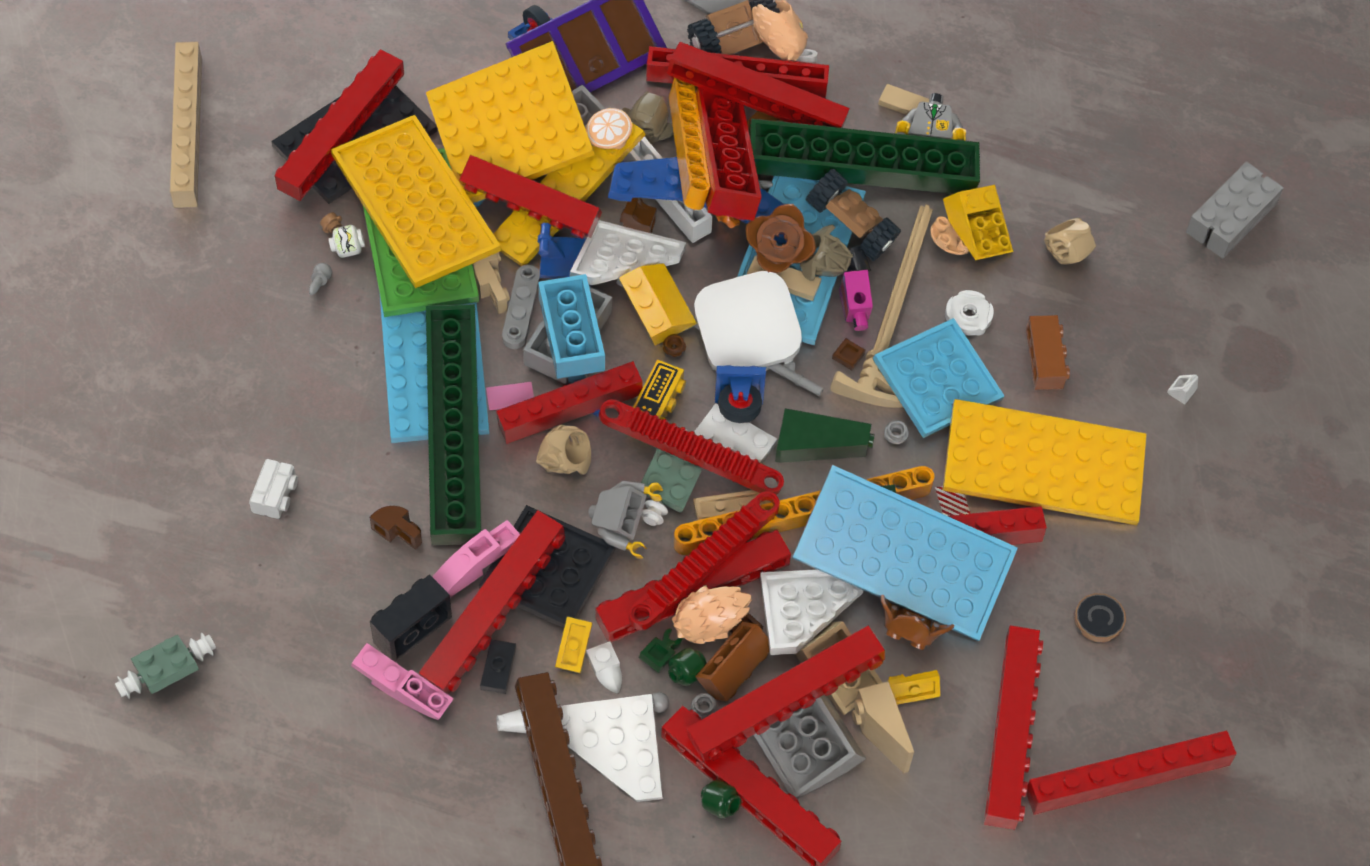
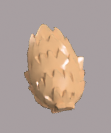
M775 0L776 7L780 10L779 13L773 12L761 4L753 7V25L759 33L760 39L780 59L796 62L806 48L808 35L803 31L802 21L795 14L792 6L786 0Z
M705 585L697 592H691L686 599L679 603L676 609V616L672 618L673 626L677 630V637L685 638L687 641L697 644H705V642L715 641V639L728 638L727 632L732 630L749 613L750 607L748 605L752 601L751 595L740 592V587L728 586L708 589Z

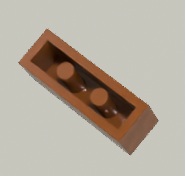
M1058 315L1029 316L1026 333L1035 390L1063 389L1066 380L1070 378L1069 365H1065L1067 348L1066 345H1062L1063 325L1059 324Z
M742 622L695 677L714 699L728 701L736 694L737 689L742 683L750 678L758 664L767 658L770 651L768 637L758 624Z

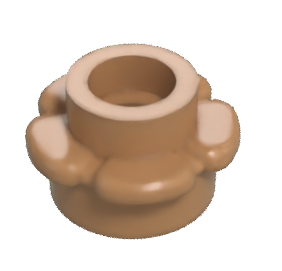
M334 212L327 214L320 222V225L323 227L322 230L325 233L330 232L332 234L335 228L342 227V217L337 216Z

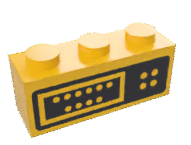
M657 359L633 408L639 407L643 412L648 411L652 416L657 415L661 420L666 419L668 412L672 413L675 408L677 394H681L685 388L684 369Z

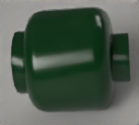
M685 648L670 658L668 662V675L673 682L682 686H690L697 681L695 676L707 664L706 659L700 651Z
M717 779L710 782L701 791L703 809L719 818L725 819L732 816L740 808L741 798L736 788L722 780Z

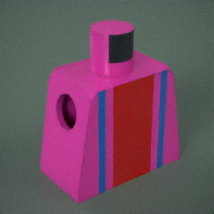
M868 270L844 272L839 294L845 321L853 322L854 330L856 331L866 330L868 328L867 320L870 318L873 309Z

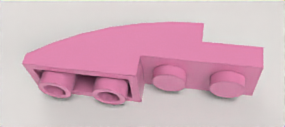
M508 520L490 532L484 529L456 551L433 575V578L452 597L480 578L485 567L506 554L520 535L519 532Z
M366 643L351 664L353 668L372 680V685L404 705L433 719L439 720L454 699L413 670L407 671L368 643Z

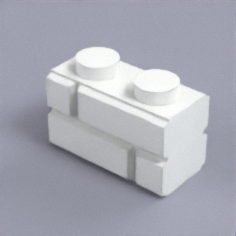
M270 459L265 460L249 501L253 513L279 519L282 512L288 510L290 504L289 493L291 490L296 489L298 483V476L295 474L293 465L279 463Z

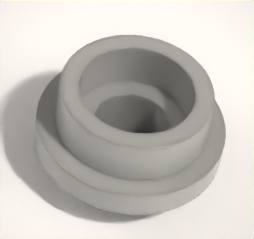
M899 420L890 422L884 430L885 438L893 444L905 442L909 435L907 426ZM893 432H898L900 435H894Z
M700 694L692 700L691 710H694L701 719H704L717 711V702L709 694ZM707 705L708 710H701L699 707Z

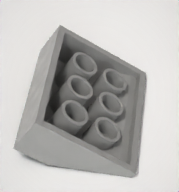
M825 695L815 699V703L806 709L801 707L794 711L789 719L773 723L763 734H754V737L787 791L797 799L846 774L866 759L831 701Z

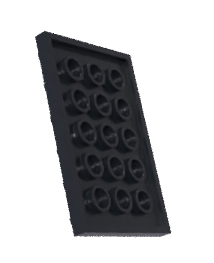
M395 86L350 141L413 115L417 117L429 137L436 133L438 128L409 97ZM340 97L272 140V147L287 161L290 153L301 145L305 135L311 133L317 121L326 115L330 105ZM335 160L312 187L328 204L352 189Z

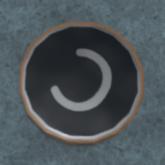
M1094 593L1084 597L1079 602L1074 613L1076 627L1079 628L1085 638L1094 642L1111 641V639L1121 634L1126 622V615L1122 605L1114 597L1107 594Z

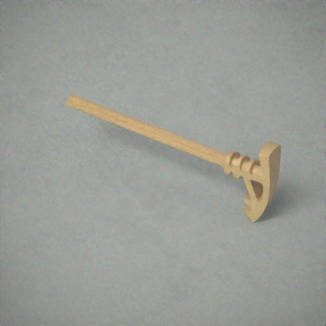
M925 204V207H919L874 348L866 354L863 370L860 372V379L855 382L838 371L835 373L830 386L832 392L872 405L904 408L875 364L873 357L875 354L889 348L933 212L929 205Z

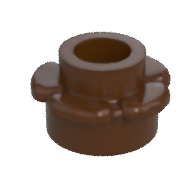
M670 335L663 342V351L666 355L679 357L686 350V344L679 335Z

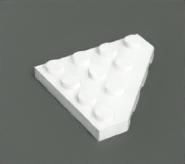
M599 220L592 237H587L570 271L569 277L586 274L588 284L596 285L619 279V277L640 266L663 263L665 266L677 264L680 262L685 251L686 242Z
M819 570L760 572L770 655L796 654L862 595L864 590Z
M652 694L561 706L563 710L562 726L563 729H567L570 743L567 746L574 753L626 792L636 802L663 799Z

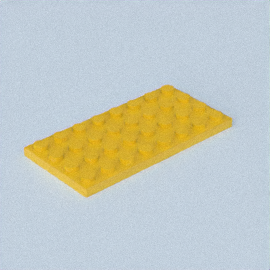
M415 115L331 149L334 160L415 289L501 251V245Z
M954 399L942 491L1031 507L1042 506V509L1137 526L1140 518L1147 434Z

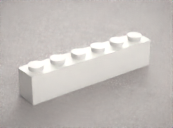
M643 137L623 159V162L662 159V157L649 141ZM655 199L691 243L711 233L712 216L705 207L700 210H694L687 207L683 201Z

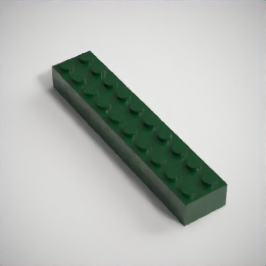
M751 119L749 135L757 174L820 180L830 170L835 169L850 184L949 194L975 189L980 183V142Z
M475 304L426 306L431 546L466 544L481 532Z

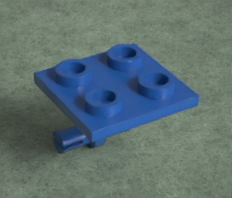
M542 223L541 233L538 235L537 240L539 243L538 253L541 255L540 278L558 279L569 277L570 271L587 238L552 237L550 235L551 225L549 223Z

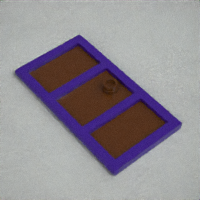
M589 0L505 43L511 57H514L553 41L571 90L573 91L583 85L589 92L646 64L649 46L667 48L644 0Z

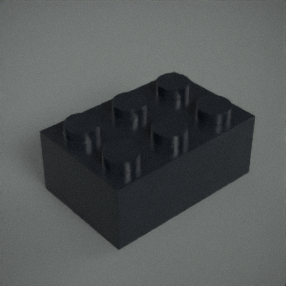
M430 574L424 579H418L409 591L396 596L391 605L384 610L377 611L372 616L370 627L373 643L385 656L394 662L398 661L452 618L450 595Z

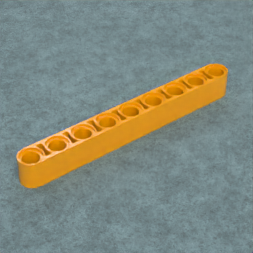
M674 78L668 98L683 202L691 209L700 210L704 208L710 190V180L695 86Z

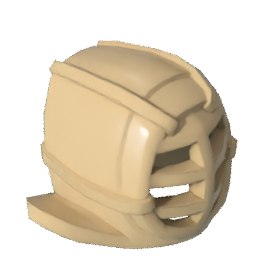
M1081 218L1069 219L1045 233L1044 241L1046 248L1061 265L1078 263L1084 260L1096 247L1090 226L1082 221Z
M559 425L544 437L536 463L544 467L546 472L570 474L571 472L578 471L581 475L586 474L591 463V446L587 434L575 426Z

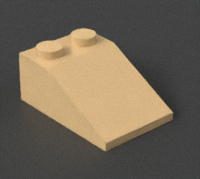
M843 621L833 622L818 633L795 655L802 663L852 634ZM868 669L861 673L857 680L852 683L845 682L838 686V689L833 694L827 697L845 715L854 709V700L857 698L859 689L883 682L875 670Z
M889 682L859 689L857 698L854 700L855 707L852 710V718L855 725L860 726L862 734L903 773L909 772L914 750Z

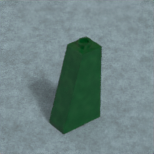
M785 408L775 462L866 457L867 448H872L875 434L870 433L872 424Z

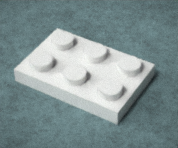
M716 403L694 431L697 436L703 435L705 439H712L716 444L721 443L725 448L730 447L734 452L739 451L743 456L749 455L750 459H758L761 464L777 444V438L749 422L735 423L724 418Z

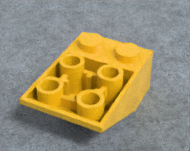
M995 185L961 191L943 198L950 224L975 260L1014 252Z

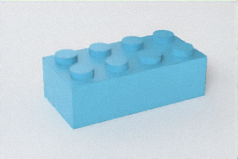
M586 274L538 282L539 301L557 379L605 371V352Z

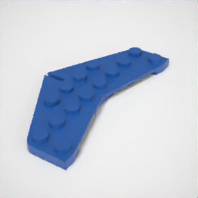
M677 157L616 164L612 173L608 198L631 202L632 197L683 201ZM760 188L762 198L755 217L769 216L775 208L785 204ZM741 220V221H743V222H745V223L748 224L751 220ZM779 234V237L775 236L773 239L781 245L787 243L784 240L783 234Z

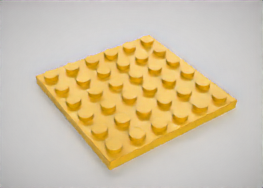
M553 41L426 92L450 167L458 181L470 155L531 180L595 155ZM465 190L472 203L485 199L486 194L478 191L477 194H472Z

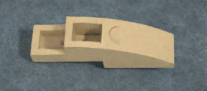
M498 252L473 263V271L481 299L490 296L498 314L507 312V301H510V297L506 287L502 288L500 285L501 278L498 272V262L501 261V257Z

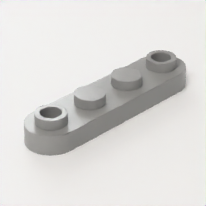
M523 265L516 272L502 332L503 343L510 349L521 348L526 343L538 291V282H540V272L533 265Z

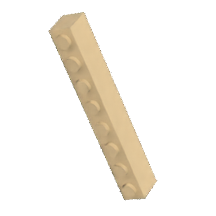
M199 42L175 43L170 194L174 208L198 207L202 56Z

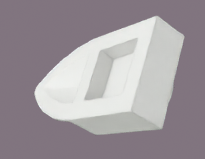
M609 641L586 650L588 660L600 683L608 690L618 694L622 684L620 662L611 642Z

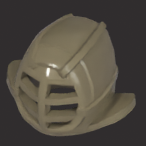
M646 91L636 101L631 110L625 107L622 111L639 128L651 129L644 130V137L652 144L667 139L674 133L672 123H667L669 113L663 99L664 97Z
M834 225L825 226L812 234L816 246L815 250L817 247L819 249L815 255L800 263L804 277L810 281L815 279V275L826 277L839 276L846 272L850 265L853 254H851L839 238L830 235L835 229Z

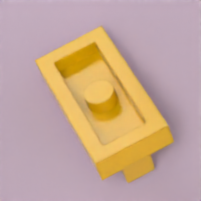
M567 617L555 668L581 674L593 625L592 622Z
M937 670L913 674L907 677L904 674L888 677L889 680L887 682L890 684L897 705L940 697V675Z

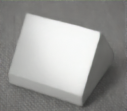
M1179 376L1167 393L1181 403L1186 404L1198 388V376Z

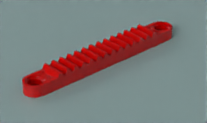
M613 399L607 400L601 405L599 419L604 425L758 493L769 491L777 495L784 485L782 474L773 468L759 463L758 459L752 460L749 455L743 456L739 451L734 452L730 447L725 448L721 443L716 444L712 439H705L703 435L697 436L694 431L688 432L685 427H677L676 423L670 424L666 419L661 420L657 415L652 416L648 411H641L639 407L633 408ZM608 408H613L617 410L619 415L616 418H609L605 411ZM766 478L775 479L777 487H767L764 480Z
M769 491L758 494L746 506L743 505L739 512L736 511L732 518L729 517L726 523L722 524L717 531L715 530L710 537L708 536L704 543H700L696 550L693 549L689 556L686 555L682 562H678L674 569H670L667 575H664L660 581H657L654 587H650L647 593L631 606L629 610L631 626L637 630H647L771 521L779 511L780 501L777 495ZM767 500L772 502L774 507L770 510H764L761 508L760 503ZM638 611H645L648 613L649 618L645 621H638L634 615Z

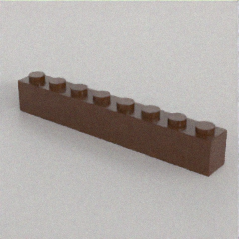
M549 672L519 677L515 684V690L559 865L602 866L601 858L595 854L593 847L596 844L594 831L589 829L587 823L589 819L588 807L586 804H582L580 796L583 793L582 784L579 778L576 779L574 769H576L575 757L568 750L567 745L570 743L567 729H563L561 722L563 720V710L561 705L556 703V683L554 680H550Z

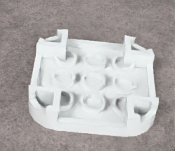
M759 271L714 283L703 288L696 297L694 303L695 318L697 319L709 364L713 370H716L717 366L726 365L767 367L782 362L785 365L793 361V358L798 354L802 346L800 325L788 287L784 280L776 273Z

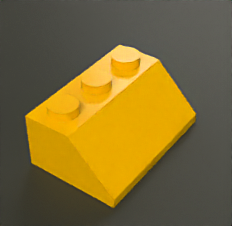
M664 263L640 266L619 277L623 289L654 346L664 342L668 336L677 335L697 324Z

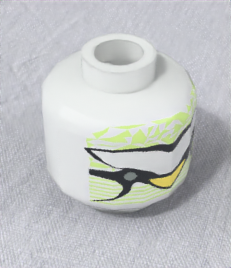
M354 225L335 228L332 233L333 237L329 238L331 251H336L341 258L358 255L361 253L362 247H365L362 231Z

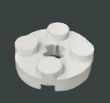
M972 290L961 291L957 296L951 297L947 302L945 310L947 321L954 318L965 335L977 336L985 333L992 322L994 314L991 302L989 304L983 294ZM967 309L972 310V314L975 315L967 316L964 314V312H966Z

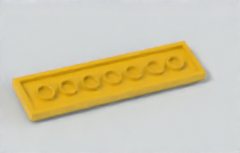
M632 123V132L625 141L623 148L602 149L592 146L595 155L550 172L540 184L585 202L610 175L615 165L621 163L645 136L644 130ZM522 209L519 212L513 211L493 233L501 245L500 252L520 266L527 265L539 252L537 240L538 235L541 233V224L550 223V221L541 218V221L535 220L527 216L529 212ZM551 226L550 235L553 237L559 229Z

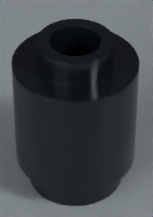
M859 245L850 248L849 251L853 254L847 272L872 271L864 250H861Z

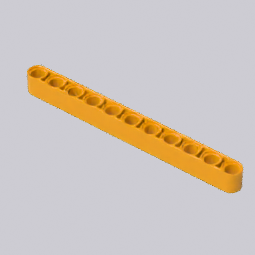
M918 466L865 480L879 486L894 484L895 486H901L903 489L895 487L896 493L913 500L930 494L935 476L929 467ZM918 480H924L927 483H920ZM821 490L779 500L780 505L777 515L782 514L786 517L779 518L775 516L749 540L755 539L767 531L778 530L783 532L806 526ZM772 502L760 505L764 510H770L774 507ZM805 508L808 509L809 512H802L800 509ZM736 511L679 525L674 532L675 551L681 555H690L693 549L696 550L699 544L704 543L708 535L704 534L705 532L713 533L715 530L717 531L722 524L726 523L729 517H733ZM681 538H689L690 541L684 542V541H681L680 539H681Z

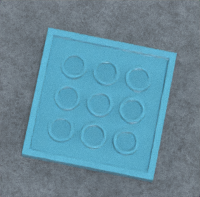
M954 318L881 351L873 357L875 364L923 438L950 426L954 399L993 405L1005 397Z

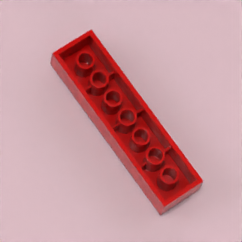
M697 87L696 98L710 180V190L706 199L707 212L716 216L723 215L734 217L738 220L754 221L762 197L744 105Z

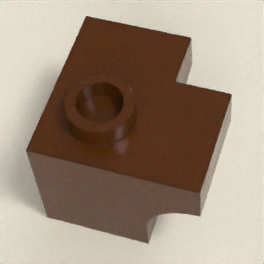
M632 197L631 202L627 201L625 209L622 210L620 223H623L624 227L652 234L656 223L657 208L646 205L642 198Z

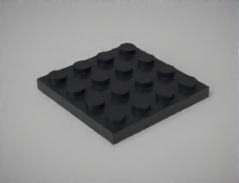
M528 505L525 506L513 526L519 534H521L538 511L537 509ZM544 513L563 525L565 540L559 549L555 548L551 553L548 565L544 569L540 568L535 575L536 580L532 587L524 590L517 607L565 628L567 617L577 619L615 552L616 547L607 544L603 539ZM505 554L490 565L479 584V590Z

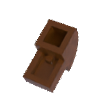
M385 506L375 511L369 517L371 529L391 543L398 536L415 550L422 544L421 529L417 524L410 521L409 510L400 506Z

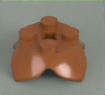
M794 204L780 205L774 209L771 215L755 217L754 221H750L746 225L747 240L757 253L759 265L768 273L783 272L794 263L806 261L815 252L814 238L804 228L803 215ZM779 234H783L784 240L787 241L782 246L776 245L777 241L773 240L775 236L779 237Z
M885 595L880 597L885 615L884 626L888 629L886 635L900 640L901 637L910 640V645L920 650H924L926 645H932L934 640L951 631L955 626L953 624L938 625L937 622H934L931 627V620L902 607L898 609L896 605H892L885 598Z

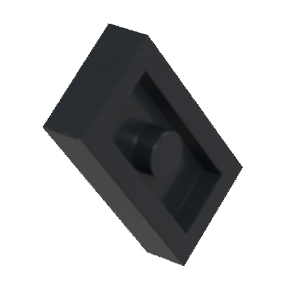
M491 640L480 690L506 694L516 652V643Z

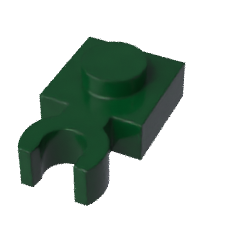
M671 628L664 632L662 641L655 637L639 655L642 661L658 673L668 664L670 658L675 655L676 651L674 650L680 647L683 639L671 640L669 638L672 633Z

